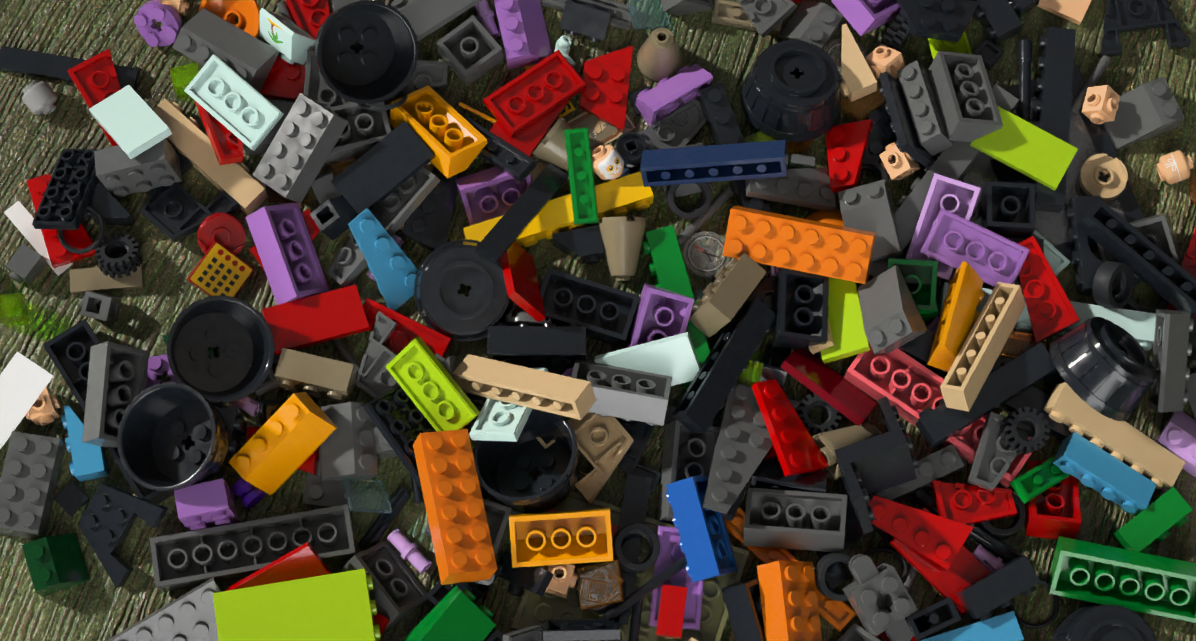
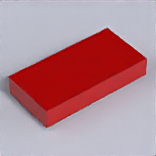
M662 584L656 636L681 639L687 587Z

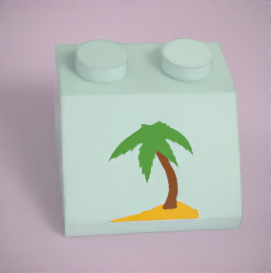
M261 8L260 37L267 41L266 44L282 53L281 58L292 65L294 62L304 65L307 60V50L315 48L316 39L287 17Z

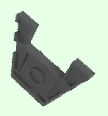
M381 311L376 315L374 329L371 331L366 354L363 356L355 381L357 386L374 398L399 385L385 367L397 354L384 346L398 324ZM435 354L441 364L446 360L440 354Z

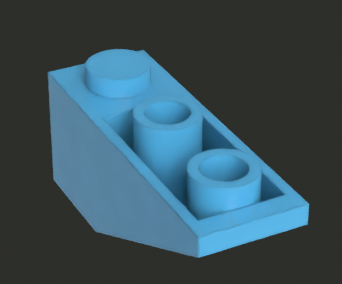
M69 405L64 406L65 414L61 418L64 429L68 430L69 437L65 438L67 451L71 452L72 461H69L71 475H75L80 482L109 476L105 451L101 446L82 443L84 424Z

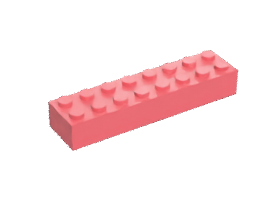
M871 347V351L857 355L844 376L847 381L877 401L887 397L890 405H896L899 416L917 427L916 422L920 418L919 414L928 407L935 409L940 406L939 401L943 399L940 386L944 379L898 348L890 353L874 354ZM987 415L941 444L945 447L953 444L959 456L973 465ZM1031 453L1017 454L999 483L1008 488Z

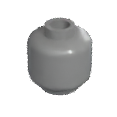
M35 80L23 89L22 101L34 115L44 113L47 116L56 109L55 103L58 96L46 82Z

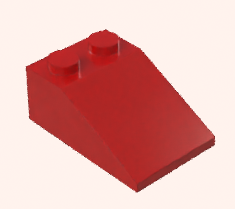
M1028 460L1026 472L1043 462ZM1071 475L1024 504L1026 510L1025 536L1057 540L1059 536L1070 539L1076 538L1082 522L1078 480Z

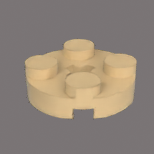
M1104 153L1093 155L1085 161L1079 171V184L1086 195H1101L1102 201H1110L1117 198L1124 190L1128 180V172L1121 160L1116 157L1115 159L1107 156L1108 154ZM1102 172L1103 175L1109 176L1106 182L1098 179L1099 173Z

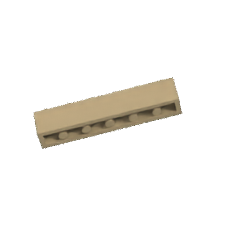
M164 98L153 109L172 133L166 138L172 148L186 157L193 167L221 192L224 190L240 205V209L247 216L268 197L265 190L266 184L248 174L250 170L242 162L219 165L207 132L203 133L199 129L200 125L192 117L187 119L182 114L184 111L177 103H170Z
M997 282L940 386L947 408L970 411L1025 308L1020 285Z
M468 354L453 372L456 383L465 393L581 420L596 401L590 381Z
M1066 382L1056 384L1043 408L1044 411L1049 413V417L1052 420L1064 423L1070 427V432H1076L1085 437L1091 443L1156 483V489L1173 487L1185 464V461L1126 421H1116L1097 412L1083 401Z

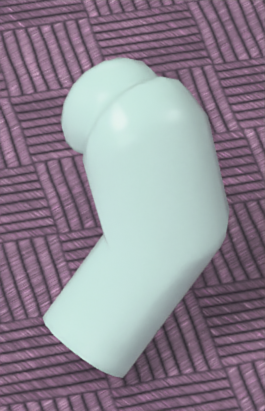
M563 35L557 40L555 51L559 50L574 68L576 63L569 56L572 40L569 36Z

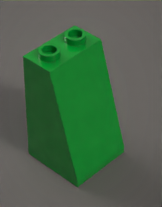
M456 585L402 641H483L496 624L491 619L493 613L486 606L478 607L473 602L476 597L467 588L462 591Z

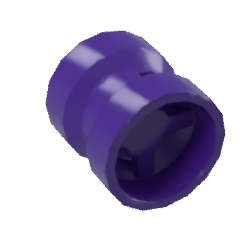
M240 478L231 488L234 495L242 499V504L246 509L255 506L266 494L243 478Z

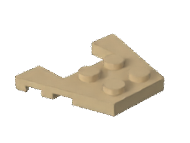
M587 412L581 420L572 418L567 421L574 430L578 449L594 467V470L575 484L577 489L591 504L634 440L615 417H602L596 413ZM536 437L545 449L555 442V440H552L546 445L541 437Z

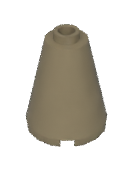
M666 28L653 30L637 54V65L640 72L654 82H659L666 77L672 78L683 66L682 51L672 32Z
M560 117L532 154L568 171L564 130L573 128L565 119Z
M605 217L598 219L611 277H616V282H629L630 277H635L646 228V218L634 217V221L627 217Z
M866 422L860 426L853 425L812 436L829 464L828 467L822 469L828 471V479L834 477V480L841 477L834 450L880 435L875 425Z

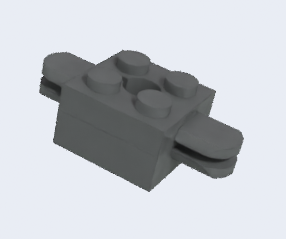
M865 554L853 556L849 562V569L856 581L843 588V591L865 630L874 636L885 631L890 641H911L913 633L905 617L918 609L894 566L883 563L876 567L872 558Z

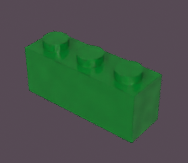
M1172 487L1117 530L1112 537L1123 549L1147 553L1152 549L1149 544L1156 539L1159 543L1171 534L1168 529L1173 525L1179 528L1189 520L1187 514L1193 509L1178 491Z

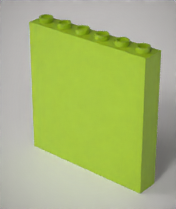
M364 568L212 593L218 641L381 640L379 624L374 625L373 615H377L375 599H370L369 590H374L372 575H367Z

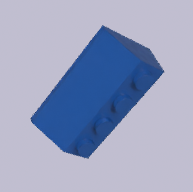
M709 475L694 476L666 485V497L673 509V523L679 531L681 538L679 542L680 548L686 556V570L689 577L692 578V582L703 581L738 571L723 514L702 507Z

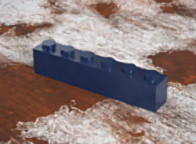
M786 140L643 150L640 166L644 187L787 177L788 154Z

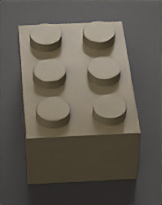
M746 253L738 259L732 258L726 267L723 266L716 273L714 283L711 282L702 292L704 296L693 304V312L689 317V321L710 338L732 320L766 274V271Z
M282 348L275 372V377L284 392L288 394L306 392L311 398H316V400L321 398L330 399V402L333 404L352 402L356 388L355 381L358 375L354 364Z

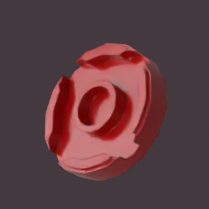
M214 213L206 217L200 224L197 232L198 244L205 254L213 242L217 241L237 256L245 244V230L241 222L233 215Z

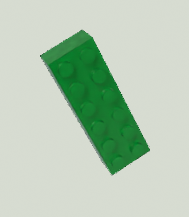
M1059 536L1047 579L1049 594L1103 605H1118L1133 611L1196 623V563Z

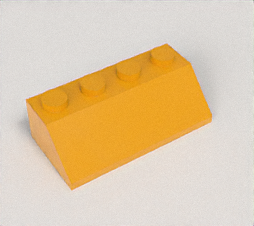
M429 85L408 94L407 100L403 105L390 110L389 123L396 128L405 121L435 155V158L430 162L447 178L466 170L487 144L488 140ZM402 97L391 102V104L401 100Z
M962 261L949 282L927 365L949 372L966 341L972 325L975 324L979 317V312L976 311L977 305H981L985 291H982L984 281L968 262Z
M306 392L293 393L231 458L229 463L245 481L265 493L273 495L338 427Z
M610 508L510 514L509 516L512 568L613 561Z

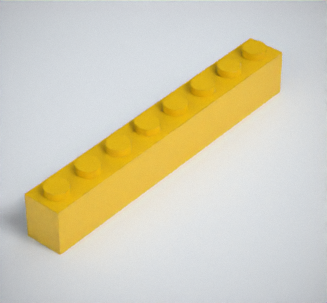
M641 171L595 186L598 219L613 216L622 217L628 211L634 209L638 211L650 207V204H653V192L650 186L644 187ZM571 194L550 200L515 242L520 246L529 247L535 245L538 240L544 238L552 239V234L581 229L588 224L574 225ZM504 215L463 228L465 239L481 242Z

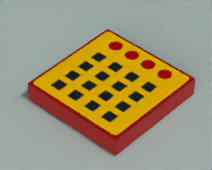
M214 241L186 280L209 297L218 295L220 297H235L254 269L220 243Z

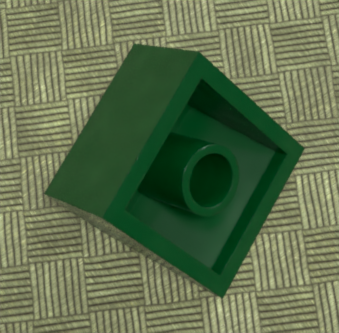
M889 257L888 269L898 265L917 309L935 310L938 260Z
M75 533L47 536L22 545L35 592L43 597L90 581Z

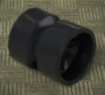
M631 131L619 136L616 141V150L624 159V167L633 172L640 169L642 152L646 150L647 145L642 135Z

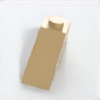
M847 24L842 25L841 83L839 86L843 96H848L850 101L853 102L877 91V81Z

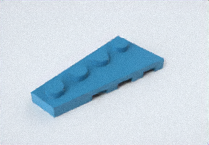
M366 208L348 225L360 251L367 261L370 272L378 284V289L383 295L387 307L396 311L414 295V284L418 269L371 211Z

